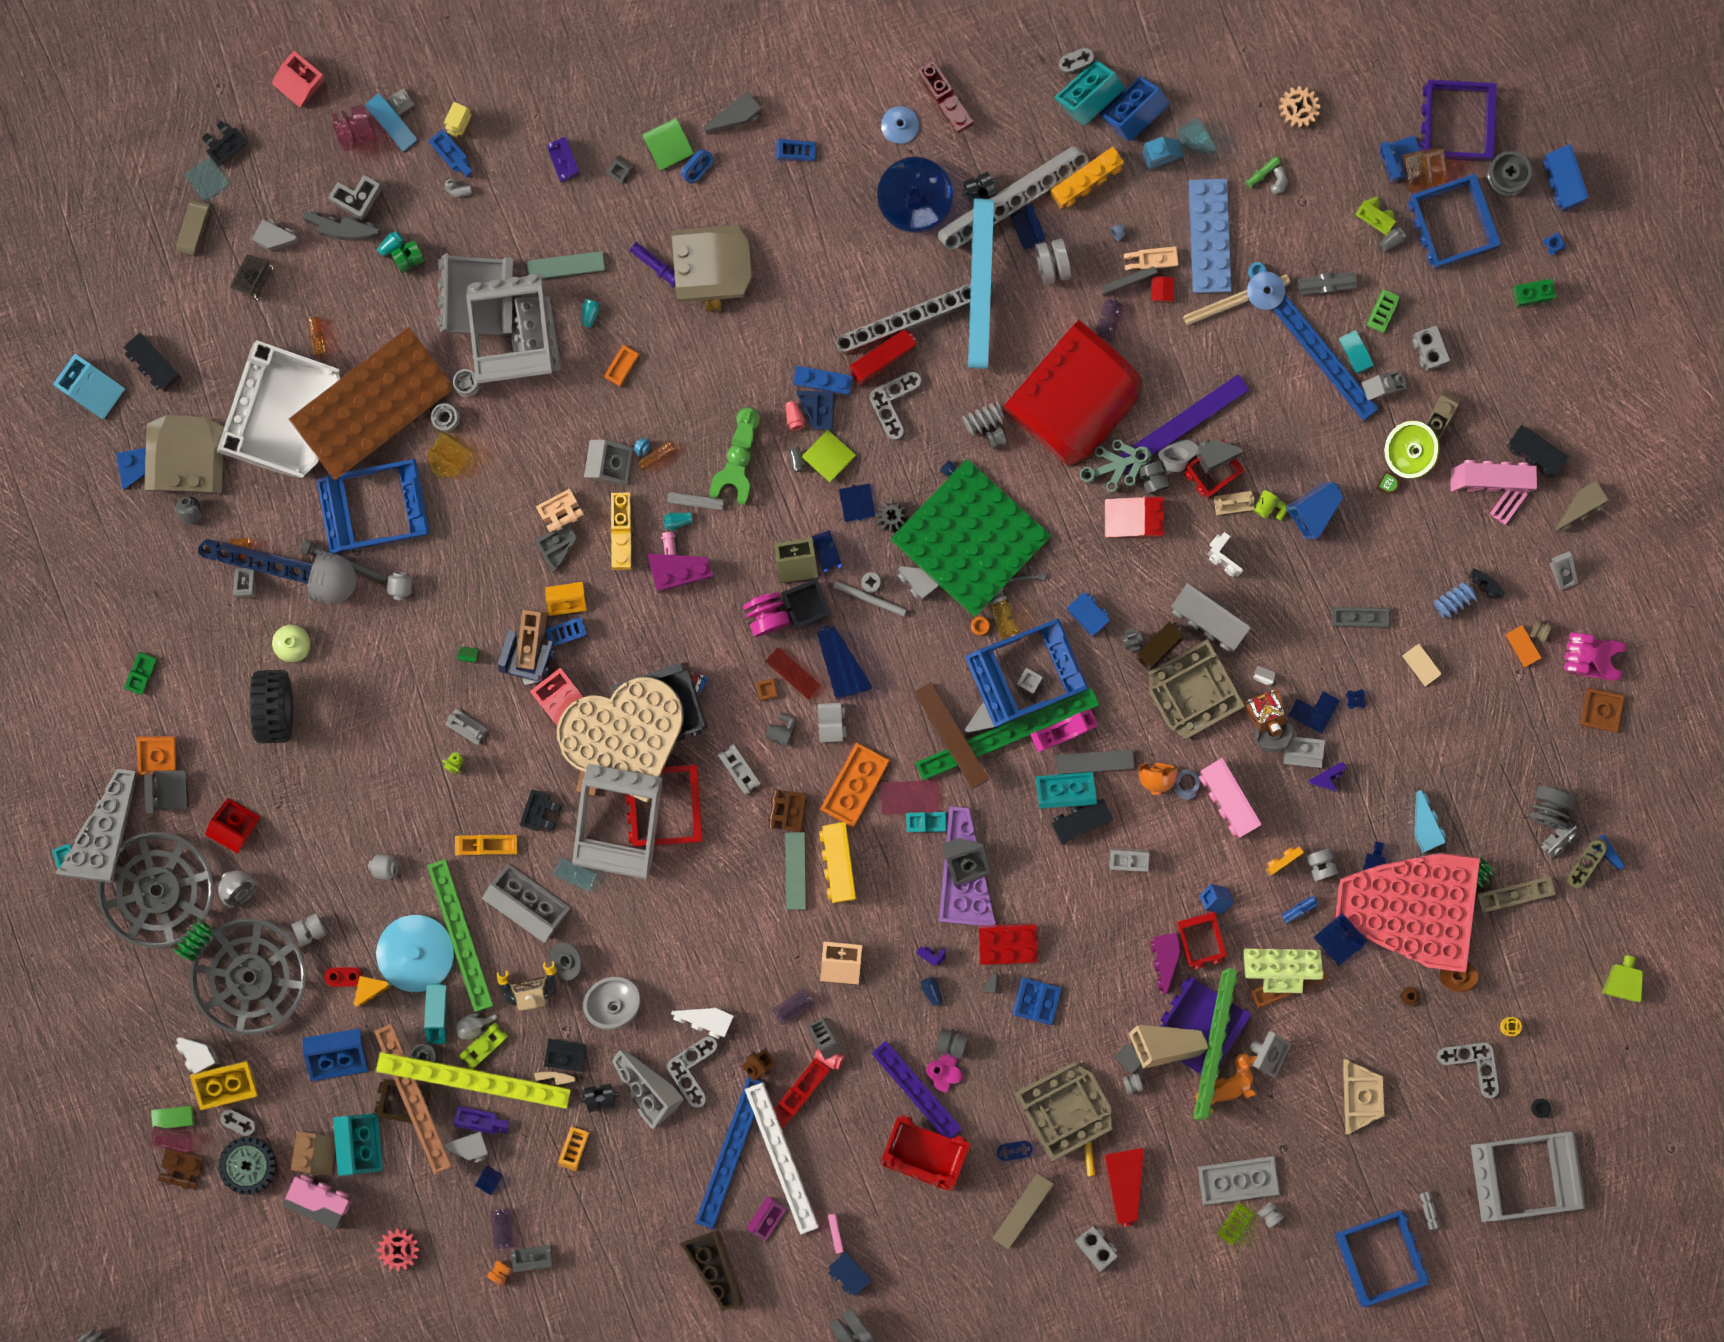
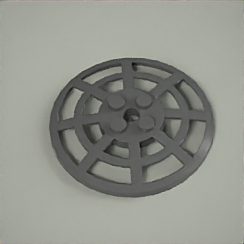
M163 832L139 834L121 843L119 854L137 842L142 853L132 858L124 868L116 864L115 873L119 874L116 886L117 898L105 901V882L98 881L97 896L99 907L108 925L126 941L148 948L172 946L184 941L182 936L174 939L172 927L183 922L190 913L203 921L207 918L214 897L212 873L203 855L185 839ZM162 838L175 841L178 844L173 853L163 850L150 851L146 840ZM185 847L191 850L199 859L205 872L194 875L190 866L180 857ZM152 856H164L170 858L166 868L155 867ZM144 859L147 869L139 876L129 871L137 862ZM177 862L185 869L189 877L178 880L172 873ZM125 878L134 882L133 894L123 896ZM207 879L208 899L206 907L202 911L194 906L197 898V882ZM155 885L162 887V893L159 896L152 894V888ZM191 885L192 892L190 902L188 903L179 897L181 887ZM136 901L142 908L137 919L129 912L125 904ZM175 905L185 910L177 919L170 922L168 911ZM119 906L125 917L133 923L128 934L114 922L108 911L109 908ZM149 913L160 914L162 925H150L144 922ZM140 928L151 931L164 930L167 941L147 942L139 940L135 936ZM186 932L185 934H183L184 936H187V937L190 936V935L188 934V932Z
M258 919L234 920L213 930L215 935L214 937H209L210 942L217 938L223 947L214 956L210 967L199 965V961L204 950L209 945V943H204L205 948L199 949V955H194L196 960L192 961L190 969L191 991L199 1010L214 1025L235 1034H261L283 1024L298 1008L306 987L305 961L296 942L280 927ZM254 925L252 937H240L229 942L223 934L224 931L236 926ZM261 927L277 932L289 944L279 950L271 942L260 938ZM251 942L250 954L239 956L233 948L235 945ZM259 944L268 947L275 954L268 960L258 956ZM293 950L300 964L301 981L290 980L289 966L285 956ZM227 952L233 961L227 969L216 968L220 958ZM279 960L283 967L284 979L273 977L271 966ZM251 971L254 973L255 978L252 982L247 983L244 975L246 972ZM197 973L209 974V986L214 998L205 1004L198 991ZM215 976L226 977L228 988L220 994L216 988ZM271 985L283 986L279 996L272 1003L266 994ZM288 987L299 989L293 1005L285 1015L281 1016L276 1007L284 999ZM232 994L242 999L240 1010L232 1008L224 1000ZM260 998L266 1007L258 1011L248 1012L250 1000ZM219 1004L227 1012L238 1016L236 1027L221 1022L209 1010ZM270 1012L275 1020L274 1023L261 1028L244 1029L246 1017H259Z

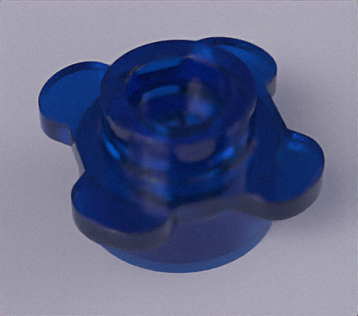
M1363 689L1358 691L1349 690L1346 693L1348 708H1364L1366 706V701H1364L1365 691Z

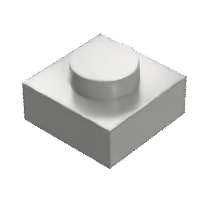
M1026 668L1017 685L1033 694L1043 677Z

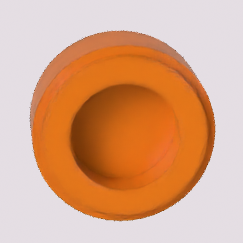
M976 617L971 623V630L977 636L986 635L990 629V623L985 617Z

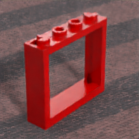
M697 765L664 767L661 773L690 772L694 836L655 839L654 846L703 843ZM626 794V805H630V812L627 813V823L631 824L632 832H628L629 843H632L633 847H646L647 840H638L636 797Z

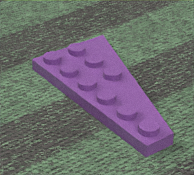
M950 806L946 842L957 838L976 842L969 808ZM944 859L939 922L978 926L996 925L985 876L954 886L946 859Z

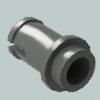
M800 447L788 449L792 464L790 468L793 469V472L805 470Z

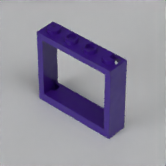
M1428 80L1426 85H1423L1422 96L1425 97V104H1422L1421 114L1425 115L1424 122L1421 123V134H1424V141L1420 143V152H1423V158L1492 161L1494 158L1497 83ZM1432 90L1486 93L1484 154L1430 151Z

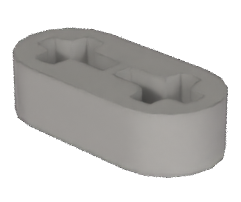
M1082 48L1067 54L1060 59L1059 69L1061 72L1069 74L1085 68L1093 62V52L1088 48ZM1082 53H1085V55L1090 56L1088 57L1087 62H1085L1084 59L1078 61L1077 59H1080L1082 57ZM1065 60L1068 62L1075 61V63L1071 64L1070 69L1062 66Z
M226 1110L221 1114V1123L242 1135H251L256 1130L254 1120L234 1110ZM232 1113V1118L238 1121L237 1123L229 1122V1124H227V1119L225 1118V1115H230ZM249 1121L252 1129L244 1132V1127L239 1124L240 1122L247 1124Z

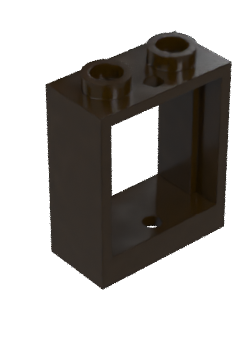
M1169 621L1135 658L1149 671L1182 637V628L1176 622L1171 623Z
M384 1079L383 1082H380L378 1093L381 1094L380 1101H376L374 1112L377 1113V1117L412 1123L411 1118L384 1113L388 1086H397L395 1080ZM419 1085L428 1106L431 1087Z

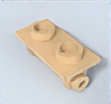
M1252 491L1214 496L1216 515L1254 510Z

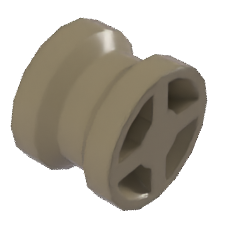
M1537 619L1531 630L1530 637H1537L1541 642H1545L1552 625L1543 624L1541 620Z

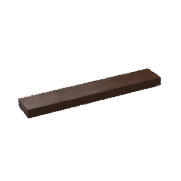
M931 682L916 690L914 694L972 790L988 781L987 774Z

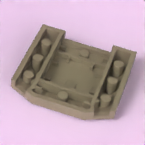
M738 225L672 230L677 303L745 296V291L752 280L749 241Z
M166 415L147 423L144 491L222 494L223 454L218 453L217 448L224 427L207 417Z
M1208 639L1149 671V692L1167 726L1185 739L1245 707Z
M1076 1062L1015 1093L1024 1114L1051 1162L1112 1130L1111 1107L1093 1074L1079 1066Z

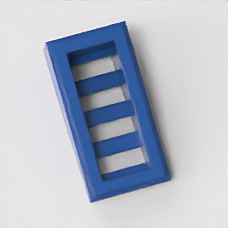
M778 139L776 141L775 160L816 161V142ZM790 146H793V155L790 154ZM798 147H801V155H798ZM806 147H809V156H806Z
M581 617L545 629L548 641L553 642V647L587 637ZM575 624L578 625L580 632L579 634H576L575 632ZM570 626L573 636L569 637L566 627ZM563 628L565 635L564 639L560 635L559 629ZM552 631H556L558 641H554Z
M1605 835L1597 837L1604 839L1607 843V850L1603 857L1616 869L1624 868L1625 865ZM1598 843V845H1594V850H1602L1601 844Z

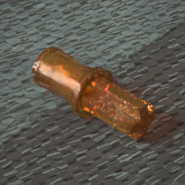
M315 316V319L314 317L307 318L310 331L309 338L312 342L314 355H322L325 353L322 339L324 333H321L319 317Z
M667 440L655 450L652 449V453L638 462L640 468L646 470L657 461L661 462V459L674 451L671 443Z

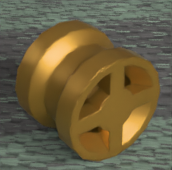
M720 299L705 300L706 313L714 309L721 311Z

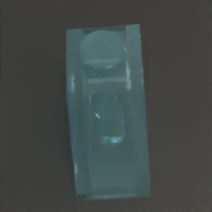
M1198 117L1178 128V135L1176 136L1181 145L1184 144L1188 149L1210 155L1216 153L1217 148Z

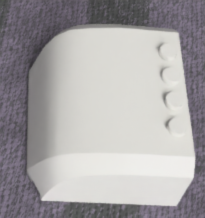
M256 340L249 353L217 452L280 474L303 478L318 463V458L288 418L340 379L339 369Z

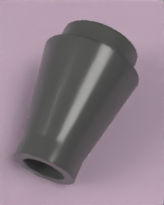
M1398 225L1396 228L1393 227L1378 244L1384 252H1387L1404 243V240L1408 237Z

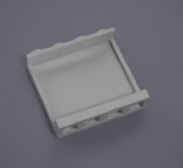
M445 253L439 259L438 268L441 270V277L438 280V288L441 289V296L438 297V308H441V315L438 316L437 324L440 327V332L471 334L466 297L467 285L474 282L483 283L495 279L505 280L513 277V258L448 256ZM512 296L474 302L479 335L508 336L512 333Z

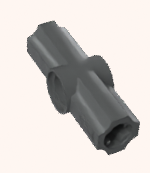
M1355 272L1340 274L1323 273L1316 277L1298 279L1300 296L1318 293L1320 295H1328L1341 290L1357 288Z

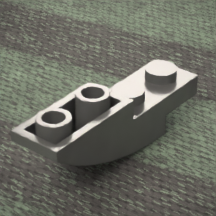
M313 210L310 212L304 211L302 217L304 222L319 227L317 231L319 235L332 239L358 241L376 238L381 234L380 230L377 229V225L369 222L365 225L353 216L343 217L341 224L338 219L333 217L326 219L321 217V213Z

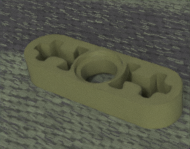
M1595 838L1591 841L1569 874L1568 881L1571 886L1579 888L1585 884L1607 850V843L1604 839ZM1599 843L1602 845V850L1599 849L1594 856L1592 854V852L1595 849L1594 845H1598ZM1585 858L1591 859L1593 866L1585 867L1582 860ZM1580 870H1582L1583 874L1580 877L1581 880L1575 882L1574 876H1577Z

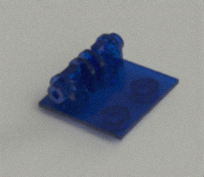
M1343 913L1313 937L1338 966L1356 951H1360L1363 945L1368 942Z

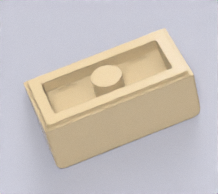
M1417 644L1402 656L1424 686H1427L1442 675L1420 644Z

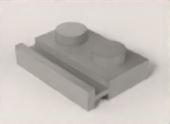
M1294 737L1291 745L1284 751L1283 764L1322 768L1325 740Z

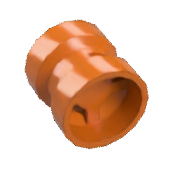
M497 1260L494 1264V1269L489 1271L487 1277L496 1284L503 1286L506 1282V1277L513 1270Z

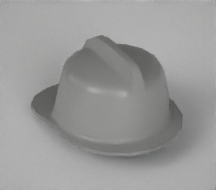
M1177 440L1162 449L1158 456L1162 460L1166 474L1183 471L1189 460L1196 456L1197 444L1190 440Z

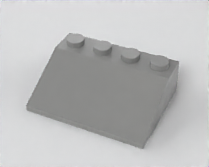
M1188 583L1170 607L1173 610L1172 614L1179 619L1183 617L1189 621L1187 624L1195 630L1199 628L1204 632L1203 635L1211 641L1215 639L1220 643L1219 647L1226 652H1229V650L1233 652L1251 628Z

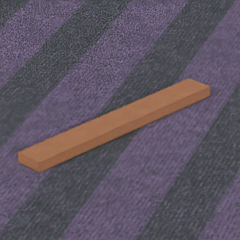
M393 1024L374 1031L383 1052L406 1056ZM393 1075L434 1175L452 1168L453 1166L417 1080Z

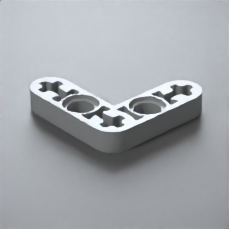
M909 372L874 389L870 393V402L886 435L891 440L896 441L903 436V427L893 409L891 401L919 388L921 378L916 372ZM911 376L913 379H918L915 386L912 384L906 385L907 390H904L903 384L900 382L904 380V384L907 383ZM893 384H897L900 386L901 391L898 394H892L890 387ZM875 393L883 395L881 401L883 405L886 402L888 405L882 406L878 410L877 407H880V404L878 400H873V398H875ZM885 409L892 412V417L888 420L881 417V412ZM895 419L896 422L893 425L895 429H900L898 436L891 435L892 428L890 424L887 427L885 424L891 423Z
M712 1037L701 1039L672 1058L667 1065L669 1073L687 1101L695 1108L702 1107L706 1102V1097L690 1073L689 1068L716 1051L717 1042ZM706 1040L709 1042L713 1041V1049L711 1051L709 1049L704 1050L703 1053L705 1055L702 1057L696 1046L700 1045V1048L705 1046ZM691 1050L696 1051L698 1054V1058L694 1062L687 1059V1053ZM674 1061L681 1063L679 1067L681 1072L687 1071V1074L682 1075L678 1080L675 1077L679 1075L678 1072L671 1070L672 1062ZM685 1077H689L692 1080V1086L688 1089L683 1088L681 1085V1081ZM695 1086L698 1088V1090L694 1091L696 1095L702 1096L701 1104L699 1105L697 1102H692L694 1097L691 1093L689 1096L686 1094Z
M1476 1043L1447 1047L1437 1052V1061L1442 1065L1476 1061L1481 1094L1485 1098L1497 1096L1499 1087L1493 1048L1490 1044ZM1475 1046V1050H1481L1482 1046H1484L1485 1049L1489 1050V1053H1486V1057H1483V1054H1475L1477 1058L1474 1059L1472 1047ZM1463 1048L1468 1049L1470 1052V1056L1466 1060L1462 1059L1459 1055L1460 1050ZM1453 1049H1456V1058L1458 1061H1454L1455 1057L1448 1058V1062H1445L1444 1059H1441V1055L1444 1054V1051H1446L1447 1054H1453ZM1484 1065H1489L1492 1068V1073L1489 1076H1484L1481 1072ZM1493 1078L1494 1081H1490V1086L1494 1087L1491 1095L1484 1091L1488 1085L1487 1082L1483 1083L1482 1079Z

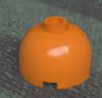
M1143 763L1139 766V780L1145 789L1151 791V794L1162 795V792L1170 790L1176 783L1178 769H1174L1175 766L1165 763H1155V766Z

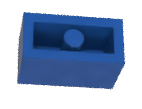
M1083 592L1066 610L1093 637L1110 621L1108 618L1110 615L1103 607L1098 608L1095 604L1097 601L1090 593L1086 595Z

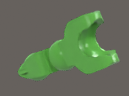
M752 407L742 408L738 412L736 417L738 427L732 439V446L727 452L728 463H726L724 470L713 476L709 493L710 497L716 498L719 496L723 486L733 484L738 489L737 502L742 506L746 504L751 488L750 482L745 476V466L751 459L749 449L752 447L754 429L760 423V414Z

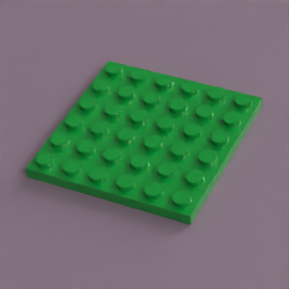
M966 459L891 537L890 541L975 618L1045 544L1051 535Z

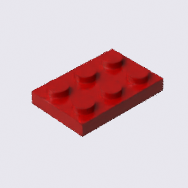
M1036 923L978 926L980 965L1038 962Z

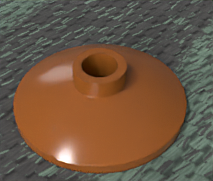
M1467 962L1466 972L1441 969L1439 978L1442 985L1448 990L1466 992L1476 986L1478 972L1472 964Z

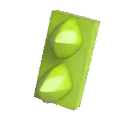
M1373 197L1367 201L1364 200L1355 215L1387 235L1396 222L1393 210L1380 211L1379 197Z

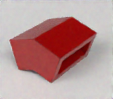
M1152 277L1151 301L1154 303H1170L1174 301L1173 277Z

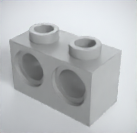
M1437 325L1413 335L1412 344L1415 350L1418 349L1420 365L1422 368L1425 367L1426 371L1450 362ZM1428 336L1431 339V344H1424L1422 337ZM1435 354L1438 357V361L1431 362L1428 355Z
M1091 1226L1074 1241L1097 1270L1101 1271L1118 1257L1115 1254L1117 1249L1111 1242L1106 1243L1103 1239L1105 1234L1099 1227L1095 1229ZM1090 1234H1094L1097 1238L1094 1245H1088L1086 1242V1237ZM1103 1249L1109 1253L1108 1259L1104 1261L1098 1257V1253Z

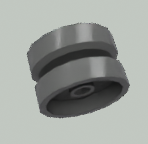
M1515 151L1503 152L1490 164L1486 174L1487 183L1490 189L1497 195L1513 197L1521 193L1529 183L1532 175L1531 165L1528 159L1521 153Z
M851 1307L843 1313V1318L848 1325L845 1326L839 1318L829 1323L839 1342H857L858 1339L860 1342H875Z

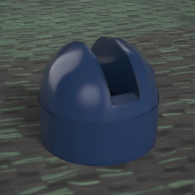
M949 460L939 471L945 476H951L956 467Z

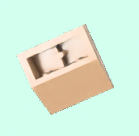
M823 942L820 981L859 984L862 945Z

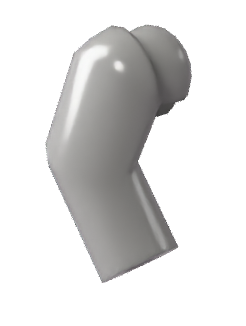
M1282 166L1274 169L1277 180L1275 185L1271 186V191L1275 195L1284 192L1288 183Z

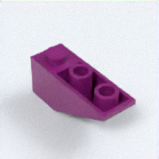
M1177 933L1154 936L1153 941H1150L1151 951L1156 954V960H1153L1155 972L1159 971L1160 979H1157V986L1159 991L1162 990V994H1166L1180 953Z

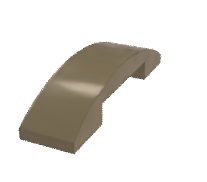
M1551 876L1480 893L1477 894L1481 913L1552 896L1555 895Z

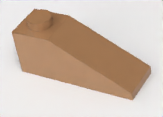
M533 609L522 610L516 667L535 670L545 634L548 612Z

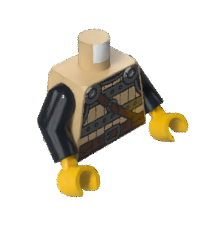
M552 961V966L549 968L546 962L543 964L548 976L508 984L509 975L507 970H505L506 976L504 977L499 976V972H497L498 983L502 985L501 989L505 1001L516 1006L520 1011L545 1006L548 999L556 992L554 974L557 972L555 963Z

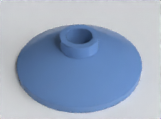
M893 107L882 118V132L893 143H908L918 133V117L907 107ZM903 121L904 125L899 127L897 122Z
M1271 272L1256 274L1247 286V296L1250 302L1262 310H1270L1277 307L1285 295L1283 281L1279 276ZM1265 287L1270 288L1269 294L1264 293Z

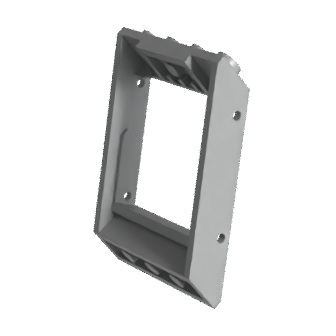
M531 274L526 277H511L505 280L495 279L490 282H474L467 285L466 297L476 382L484 383L552 373L553 357L543 275ZM539 293L544 348L481 357L474 302Z
M588 764L582 781L572 864L647 879L653 859L663 779ZM590 787L652 799L646 850L584 838Z
M1574 1131L1470 1145L1482 1222L1586 1208ZM1547 1141L1556 1206L1503 1215L1493 1146Z

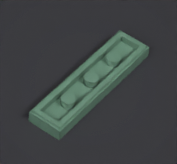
M603 251L527 261L529 275L542 274L543 279L605 271Z
M805 832L785 833L786 910H806Z

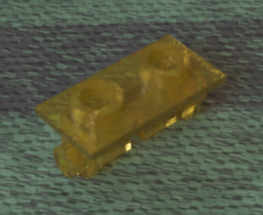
M1006 599L999 601V603L990 604L1001 640L1015 636L1019 631L1015 620H1009V616L1013 614L1010 603Z

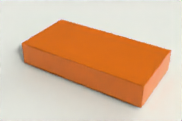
M622 345L604 378L621 387L640 354Z
M1523 625L1505 634L1524 668L1541 659Z

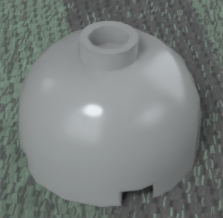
M243 870L228 871L221 877L218 886L219 897L228 908L236 907L234 904L238 902L243 904L256 891L254 885H257V882Z

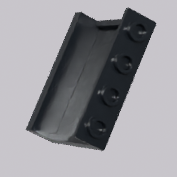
M688 662L637 677H650L661 680L668 684L678 695L683 707V725L676 742L685 740V735L691 734L692 737L703 734L702 730L708 728ZM625 682L612 685L613 691L615 692Z

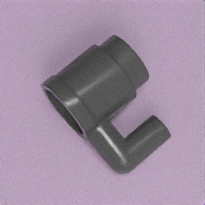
M781 712L779 720L787 722L786 728L777 724H770L765 738L773 743L787 747L796 718Z

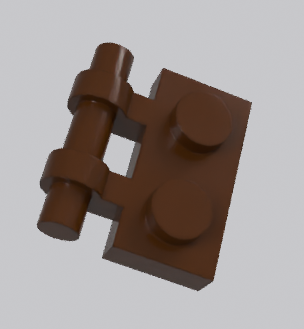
M774 789L773 797L770 799L772 805L767 819L769 820L768 828L776 829L777 821L782 822L781 830L801 832L806 794L787 791L785 799L780 798L781 790ZM779 804L785 805L783 816L778 815Z
M166 1148L161 1168L168 1169L167 1175L159 1173L158 1181L165 1182V1185L171 1186V1184L182 1186V1189L186 1190L188 1188L196 1190L198 1182L191 1181L192 1175L200 1176L204 1157ZM175 1171L185 1173L184 1179L174 1177Z

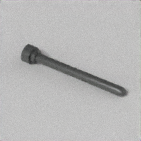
M306 538L300 549V553L304 555H318L321 551H327L315 547L316 545L313 544V541ZM349 561L356 572L383 583L387 582L388 577L386 575Z

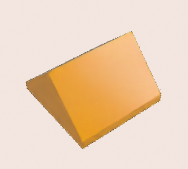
M360 976L354 1000L355 1006H363L392 987V984Z

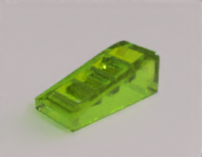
M1237 1203L1216 1235L1233 1246L1254 1214ZM1239 1210L1242 1213H1244L1247 1216L1246 1219L1238 1215L1236 1212ZM1236 1217L1243 1223L1240 1226L1232 1218ZM1231 1223L1232 1225L1237 1227L1238 1230L1234 1231L1228 1226V1224ZM1224 1230H1228L1234 1236L1232 1238L1224 1233Z

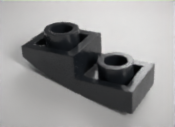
M1475 568L1470 571L1468 577L1472 578L1473 583L1478 585L1486 584L1483 591L1487 593L1488 597L1496 600L1504 597L1505 592L1492 578Z

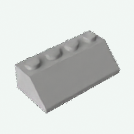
M509 864L492 881L482 897L487 903L544 943L570 910L569 906Z

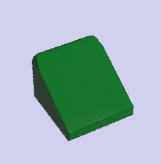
M460 647L457 654L458 661L477 663L479 649Z

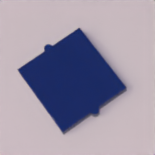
M870 483L858 486L853 484L852 487L839 489L845 522L862 521L865 518L875 517Z

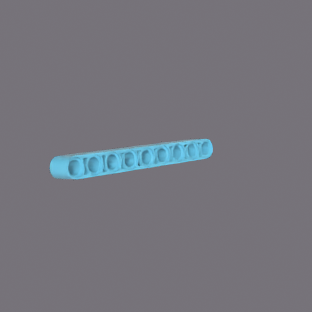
M974 199L968 368L988 369L994 199Z

